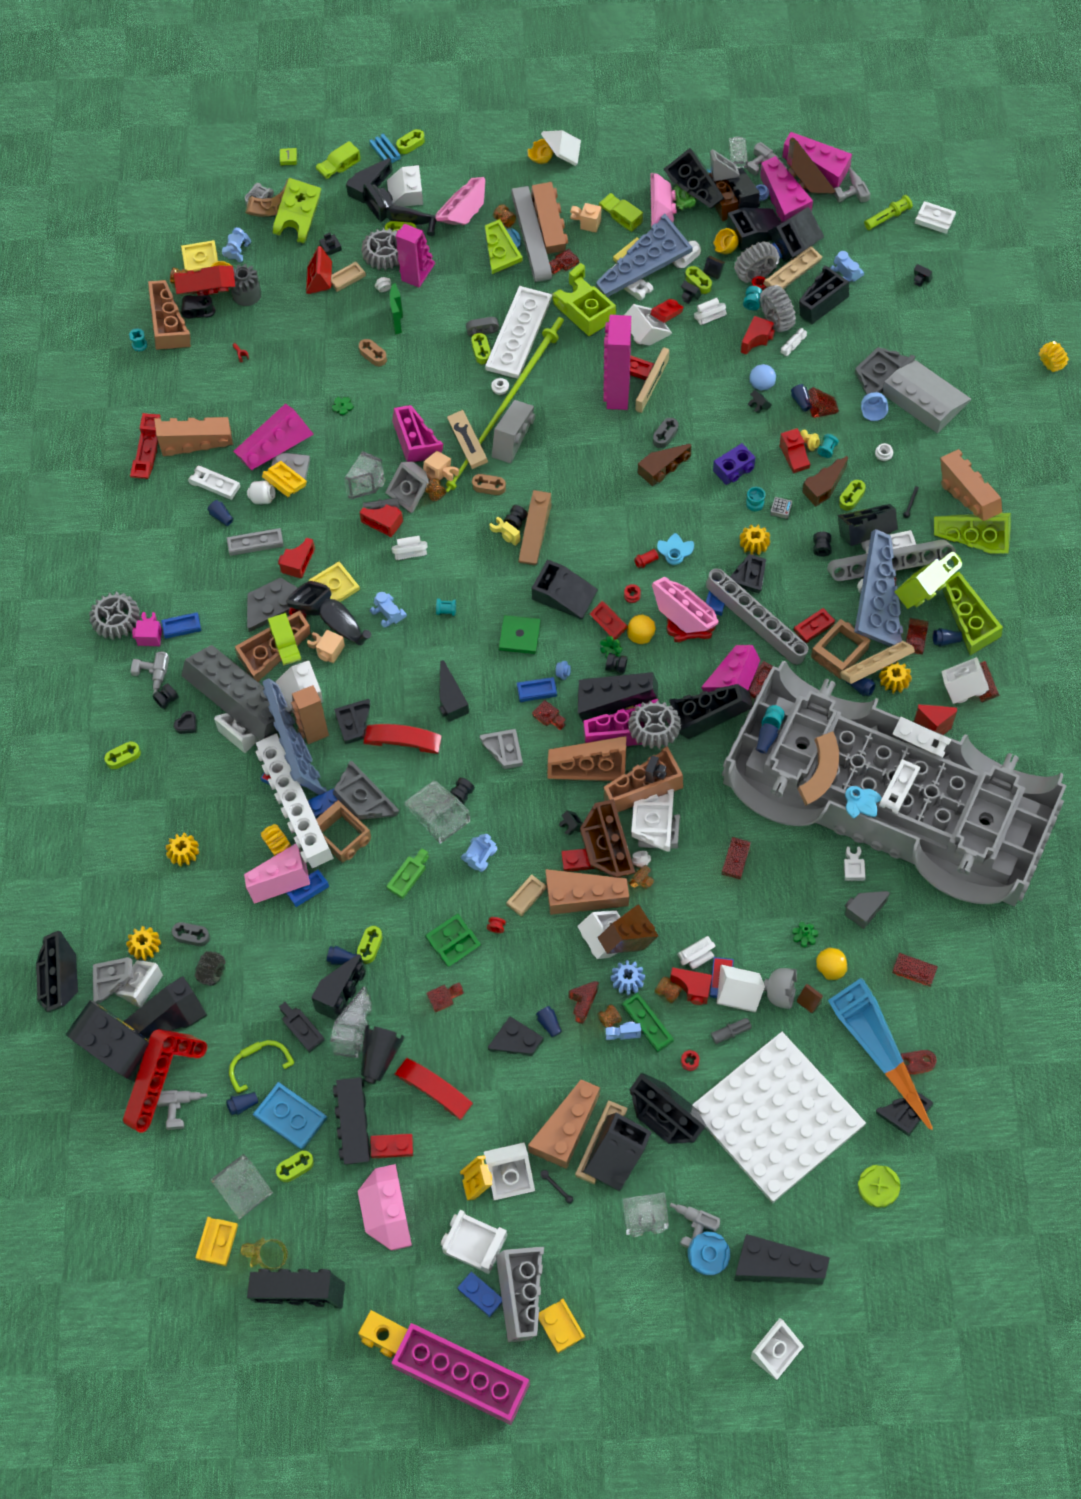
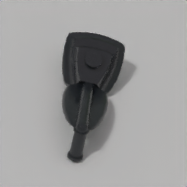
M369 182L363 185L364 201L380 222L388 218L390 221L410 222L415 225L429 223L426 234L428 236H435L434 231L437 222L435 215L396 206L393 203L392 195L385 188H377L375 184L372 185Z
M308 581L297 588L286 600L290 608L301 610L306 615H320L321 619L332 630L344 638L355 642L357 645H363L371 637L369 630H364L361 634L359 626L349 610L341 602L330 599L331 590L322 583Z

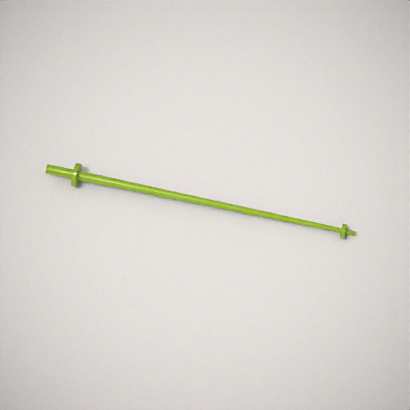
M558 317L551 329L545 328L543 330L542 336L544 340L479 438L480 445L549 343H556L558 341L557 331L564 322L563 318ZM467 458L459 469V475L455 476L452 481L448 480L446 482L448 487L446 492H449L450 489H456L457 485L455 482L469 463Z

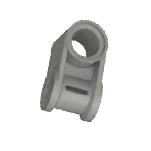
M256 183L245 196L246 208L249 197L272 198L274 194L273 189H267L260 183Z

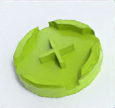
M872 1165L866 1168L860 1175L858 1192L868 1205L876 1208L887 1207L893 1204L899 1196L900 1180L891 1168Z

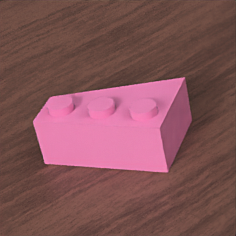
M297 844L292 845L244 874L246 888L254 904L310 885L307 865L301 856V848H298Z

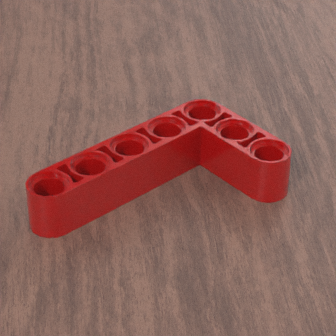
M161 1029L155 1030L151 1034L123 1117V1122L126 1126L139 1133H143L149 1128L173 1055L201 1058L207 1051L206 1042L189 1034Z

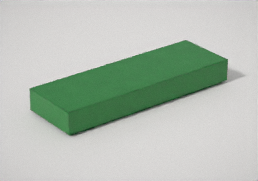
M638 992L622 1002L621 1006L635 1024L640 1023L642 1034L657 1053L674 1042L672 1036Z

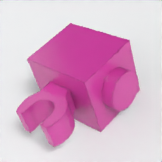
M143 612L141 615L143 621L137 620L136 627L133 628V639H136L138 646H160L162 636L160 622L156 621L155 612H152V617L149 619L146 618V613Z

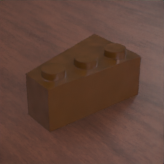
M638 904L613 922L597 938L606 953L613 954L644 950L659 936L655 931L654 925L649 921Z

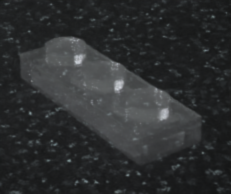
M738 136L729 138L730 161L736 164L737 168L748 167L746 138Z

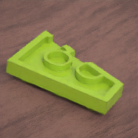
M500 219L485 225L492 274L523 261L520 252Z

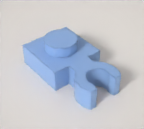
M626 1022L618 1028H605L606 1040L641 1038L640 1023Z

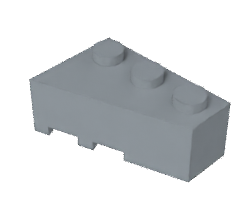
M517 400L513 401L494 429L492 458L512 463L530 424H533L535 420L534 406Z

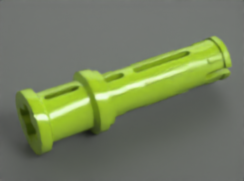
M904 195L897 202L890 203L888 208L864 221L866 229L871 230L889 218L900 216L901 212L912 209L911 199Z

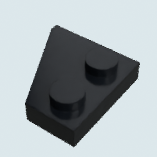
M749 554L730 578L743 589L759 594L762 590L766 559Z
M369 699L334 709L345 744L364 739L371 705Z
M509 1017L488 1046V1050L491 1052L496 1050L505 1051L508 1054L520 1053L525 1056H533L543 1042L544 1037L514 1018Z
M917 1092L926 1113H928L933 1106V1102ZM905 1098L894 1100L892 1104L883 1108L879 1107L876 1110L878 1116L907 1136H910L921 1122V1118Z

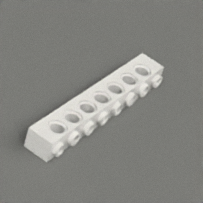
M277 733L256 742L258 750L255 752L259 761H264L265 763L261 766L266 776L270 774L271 778L268 781L272 790H277V793L274 795L278 804L283 803L284 807L281 808L285 819L288 817L290 819V822L287 824L291 833L295 832L297 835L294 837L298 848H303V851L300 853L304 862H309L311 867L314 868L334 859L300 783L295 782L291 778V768L285 760L284 755L286 753L279 742Z

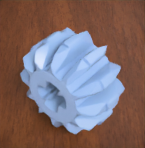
M628 960L625 961V965L619 962L618 968L612 969L611 981L614 982L613 988H619L620 994L626 990V994L629 996L630 990L637 993L638 987H643L644 983L642 981L645 980V975L642 974V967L636 968V962L632 965H629Z

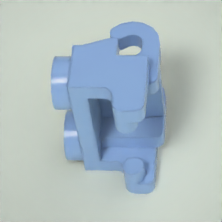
M234 228L233 233L228 235L227 246L222 249L223 256L228 259H236L237 262H242L243 255L240 254L242 251L240 246L243 241L245 242V247L251 244V239L247 233H244L240 228Z
M840 251L835 256L834 264H837V266L832 265L831 270L834 272L839 271L843 278L849 282H854L864 276V272L859 268V264L853 262L846 251Z
M379 592L374 598V604L378 605L376 609L372 607L370 612L373 615L380 611L388 619V621H381L383 627H387L393 622L396 624L407 616L403 609L399 610L392 601L394 599L390 594Z
M488 834L472 838L468 850L461 856V859L468 863V866L480 872L486 869L488 866L486 860L497 850L496 843L491 840V836Z

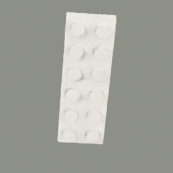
M519 286L486 363L485 369L487 371L517 379L520 377L552 300V294Z

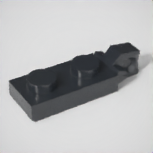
M286 1002L279 1006L280 1011L284 1015L282 1018L284 1024L308 1053L325 1041V1038L300 1009L295 1007L292 1010Z

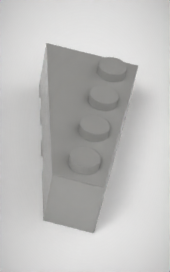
M544 1247L503 1250L496 1255L508 1342L528 1341L537 1336L538 1301L541 1294L540 1276L543 1268L541 1263Z

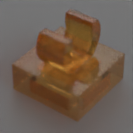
M647 865L639 868L629 881V884L634 888L638 885L645 889L650 887L654 882L651 877L647 876L651 869Z

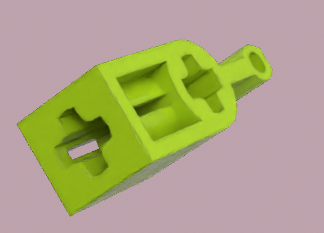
M348 141L328 155L327 160L317 164L316 170L326 179L336 172L342 173L361 161L360 151Z
M612 193L599 202V206L602 209L608 211L616 222L631 232L643 222V212L626 200L622 199L620 201Z
M286 613L268 618L269 627L283 666L300 661L301 656Z

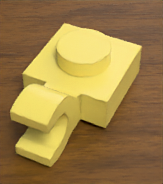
M497 517L496 523L499 524L498 526L490 523V530L495 533L501 532L506 542H511L515 546L520 542V531L507 521L504 523L501 518Z

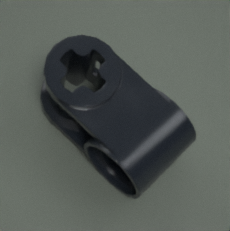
M186 295L182 298L181 315L185 318H209L215 314L216 310L212 305V298L208 295Z

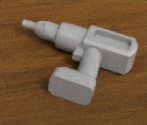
M762 142L757 143L754 147V154L758 157L753 161H749L745 166L746 170L756 176L759 173V166L757 165L776 156L788 170V167L773 153V150Z
M851 167L848 168L853 186H850V189L845 192L840 187L834 188L836 191L834 195L837 201L842 202L856 194L860 202H867L870 200V192L866 184L852 171Z
M157 652L154 663L133 659L130 673L132 676H138L141 669L149 670V673L153 674L154 694L160 689L164 675L167 673L169 656L166 652Z
M177 1090L161 1091L157 1105L158 1107L168 1106L166 1129H184V1121L175 1118L176 1109H181V1103H189L192 1100L207 1097V1093L201 1094L200 1092Z
M670 1204V1207L675 1208L686 1219L693 1221L691 1227L695 1229L692 1239L696 1235L701 1234L704 1228L716 1232L720 1226V1218L707 1212L699 1211L692 1207L687 1208L683 1205ZM683 1237L680 1245L688 1248L692 1239Z

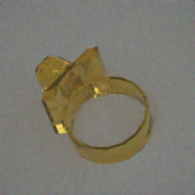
M264 1237L257 1240L254 1244H243L240 1251L243 1256L251 1257V1267L259 1264L262 1268L269 1270L282 1267L288 1255L286 1246L277 1239L265 1241ZM266 1242H275L283 1250L284 1259L277 1268H270L261 1260L260 1249Z

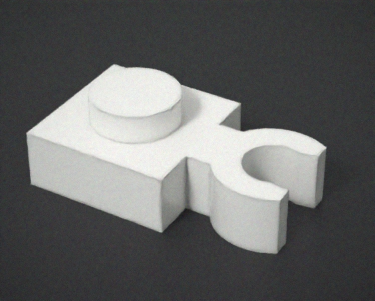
M850 847L846 849V857L848 859H844L845 881H865L864 859H859L861 855L860 847H857L856 854L850 852Z

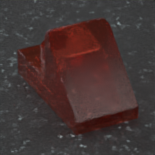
M814 387L808 390L809 401L812 405L810 412L813 418L839 412L835 397Z
M910 618L906 643L914 647L915 654L923 655L928 621Z
M593 981L569 990V998L577 1001L573 1014H576V1022L584 1024L599 990V982Z

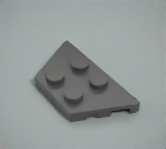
M877 347L855 368V374L866 395L874 392L881 393L884 382L896 370L915 361V356L899 355L900 352L888 351L887 349Z
M279 578L249 592L247 596L248 631L251 632L267 624L268 618L284 613L288 614L290 607H288L286 600L297 587Z
M350 761L345 772L340 777V781L336 784L333 795L359 820L397 816L399 809L353 761Z

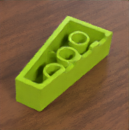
M959 571L945 581L947 585L943 587L942 591L971 656L1000 638L1003 627Z

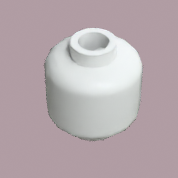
M254 481L247 490L248 498L256 505L271 503L276 494L275 487L268 481Z

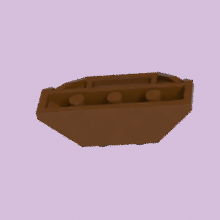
M792 137L787 157V164L790 167L788 171L794 178L797 176L800 180L798 181L799 185L811 193L836 192L799 142Z
M614 799L595 803L580 828L590 866L617 878L635 874Z

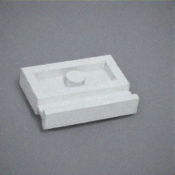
M924 201L916 217L915 224L947 234L956 212Z

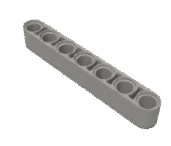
M529 186L512 188V199L534 282L552 279L551 268Z
M946 540L893 549V569L896 571L928 565L937 559L939 561L950 552L956 551ZM945 547H948L947 551L945 553H942V550ZM930 550L929 555L924 557L925 552ZM868 554L833 560L827 566L828 573L836 581L864 577ZM909 554H912V557L909 560H906V557ZM859 564L856 570H852L854 565ZM841 567L840 572L834 574V571L837 568Z
M713 569L709 572L706 588L791 663L798 665L804 661L808 652V646L804 641L724 571Z

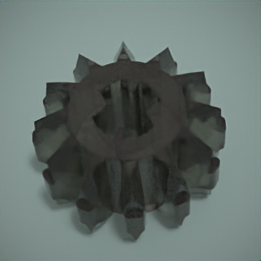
M206 951L200 957L199 962H197L195 977L201 984L214 986L220 981L221 975H223L226 960H224V956L217 952Z

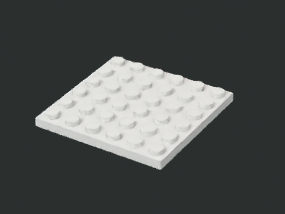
M783 1032L779 1033L693 1104L707 1125L705 1128L772 1204L866 1125V1122Z

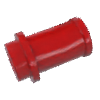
M652 549L642 555L638 554L634 558V562L638 568H645V565L658 560L659 556L656 550Z

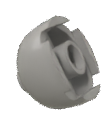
M779 968L771 973L769 979H765L764 991H767V997L773 1005L786 1009L792 1007L796 992L794 988V982H797L796 969Z

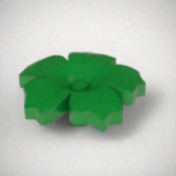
M348 396L342 399L340 397L335 398L334 405L332 406V410L340 413V415H345L354 408L351 398Z

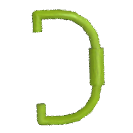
M266 1040L260 1043L258 1041L241 1050V1053L234 1057L229 1066V1077L235 1091L241 1093L248 1089L246 1084L239 1087L235 1079L234 1067L238 1060L255 1053L264 1046L272 1045L280 1048L285 1054L288 1062L282 1066L286 1069L294 1064V1060L286 1047L277 1041Z

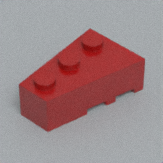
M219 265L201 268L200 271L196 272L190 270L187 273H174L176 294L213 295L218 294V292L229 291L228 288L235 287L233 266Z

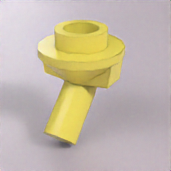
M807 430L800 432L810 451H814L819 447L820 439L818 434H808Z

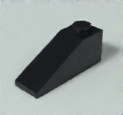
M387 158L355 173L346 183L347 195L364 204L363 185L369 182L372 185L375 184L378 188L392 172L391 159Z
M442 660L440 661V706L438 708L442 717L446 716L448 722H451L469 714V705L445 661Z

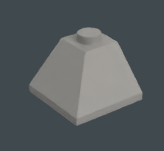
M401 462L385 493L392 498H398L400 505L413 513L429 484L426 471L414 462Z

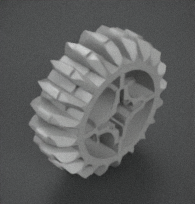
M383 228L382 231L376 229L375 233L370 232V236H366L361 250L367 265L371 264L372 268L377 267L378 270L384 268L385 271L387 268L393 269V266L399 267L398 251L393 247H397V240L395 239L397 230L392 232L391 228L389 230Z
M758 242L756 245H751L748 249L746 248L745 252H741V256L737 257L734 269L739 279L745 283H752V279L756 276L768 277V274L773 273V269L777 268L780 256L775 246L769 242Z
M778 285L765 288L760 294V306L765 315L764 317L768 321L774 322L773 329L777 332L789 330L794 326L796 316L794 315V306L788 294Z
M117 591L115 595L109 593L108 597L102 595V600H96V605H92V611H89L93 630L99 636L103 635L105 639L109 636L112 640L116 636L121 640V635L128 637V632H133V627H136L137 620H140V610L137 607V603L135 600L133 601L132 597H127L124 593L119 595ZM124 608L129 611L128 615L124 614ZM102 617H105L106 624L101 622Z
M658 700L656 703L649 701L647 705L642 702L641 707L636 706L635 711H632L629 719V731L632 739H636L637 744L642 742L643 747L650 745L651 749L654 746L660 749L661 745L667 747L668 742L673 743L675 738L678 737L679 730L681 729L680 716H678L677 710H673L672 705L667 707L666 702L659 704ZM665 721L670 725L668 728L665 726ZM641 722L644 723V728L640 726Z

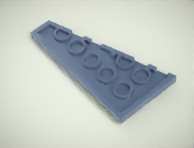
M664 213L661 220L657 224L655 223L651 230L644 234L627 251V254L620 258L617 264L596 282V287L602 294L608 297L693 252V247Z
M875 529L871 532L854 632L891 647L902 641L901 634L903 633V628L899 622V615L901 614L899 597L894 592L898 587L895 586L894 581L896 571L892 565V558H894L892 539L890 535Z
M269 678L264 680L263 693L269 701L270 705L268 708L274 716V726L280 734L279 742L285 750L286 754L284 757L290 765L291 778L318 795L327 792L326 787H322L318 781L321 778L319 772L310 764L312 757L301 733H296L293 724L296 722L285 709L287 703L278 684Z

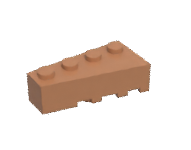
M552 182L532 185L531 197L539 227L542 230L541 234L546 253L565 251L568 237L567 234L563 233L565 225L563 218L560 219L559 215L561 213L560 203L556 202V198H558L557 190L553 188Z
M166 280L148 281L156 349L191 347L190 333L185 326L183 317L179 313L177 304L173 300Z
M228 417L204 418L203 421L195 418H188V421H177V418H170V421H161V418L154 419L156 435L163 456H173L175 454L233 445Z
M959 449L940 457L941 484L945 490L949 491L964 507L970 509L975 516H978L983 521L1002 513L1001 497L988 482L984 484L982 475L978 471L974 472L970 467L972 465L971 462L961 457L962 452Z
M301 611L287 617L297 646L311 634L310 626ZM270 627L235 646L236 655L247 673L257 682L282 661Z
M314 685L292 693L291 705L296 718L298 732L301 733L303 739H306L307 744L329 736L321 700Z
M626 736L549 749L548 779L614 781L625 774Z
M668 746L656 755V757H659V764L666 766L665 772L667 774L664 780L655 777L653 783L645 781V770L651 758L649 757L648 761L642 765L635 766L628 774H623L604 786V800L614 799L617 812L633 807L635 801L647 799L655 794L658 797L668 794L667 790L674 789V791L682 789L683 774Z
M545 869L550 915L629 906L628 884L625 878Z
M580 1080L529 1143L528 1152L567 1169L600 1096V1087Z

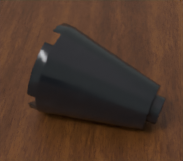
M365 1025L361 1076L364 1077L365 1082L376 1084V1081L382 1080L405 1037L401 1035L400 1038H397L396 1032L376 1026L371 1030L369 1029L370 1025Z

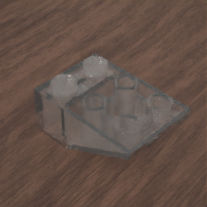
M435 780L404 802L439 844L470 822L468 809L457 797Z
M364 986L334 1022L330 1040L334 1055L359 1058V1053L363 1052V1033L365 1025L369 1023L366 1020L367 1013L370 1014L372 1010L371 995L368 994L367 988Z

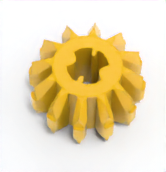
M1052 341L1046 343L1040 349V360L1048 370L1055 372L1063 369L1068 364L1067 353L1060 343Z
M759 524L756 527L750 525L749 529L744 528L739 538L740 547L744 548V552L750 551L751 555L754 553L760 555L761 551L766 552L771 542L770 533L766 532L765 527L760 529Z
M896 661L895 664L892 663L882 668L879 679H881V686H885V691L892 689V693H895L896 690L901 693L903 689L909 687L912 677L910 669H905V663L899 665V662Z
M278 825L268 826L261 832L262 839L274 856L291 847L290 842Z
M183 833L179 837L176 834V839L169 838L170 844L166 845V850L168 851L166 852L167 858L173 864L178 862L180 867L184 862L189 866L190 860L196 861L195 855L199 854V844L197 841H194L192 835L187 837L186 833Z
M141 926L140 931L134 929V935L128 934L130 941L126 942L129 954L134 955L137 960L142 957L146 961L147 956L153 958V952H159L157 946L161 945L158 933L153 932L151 927L146 930L145 927Z

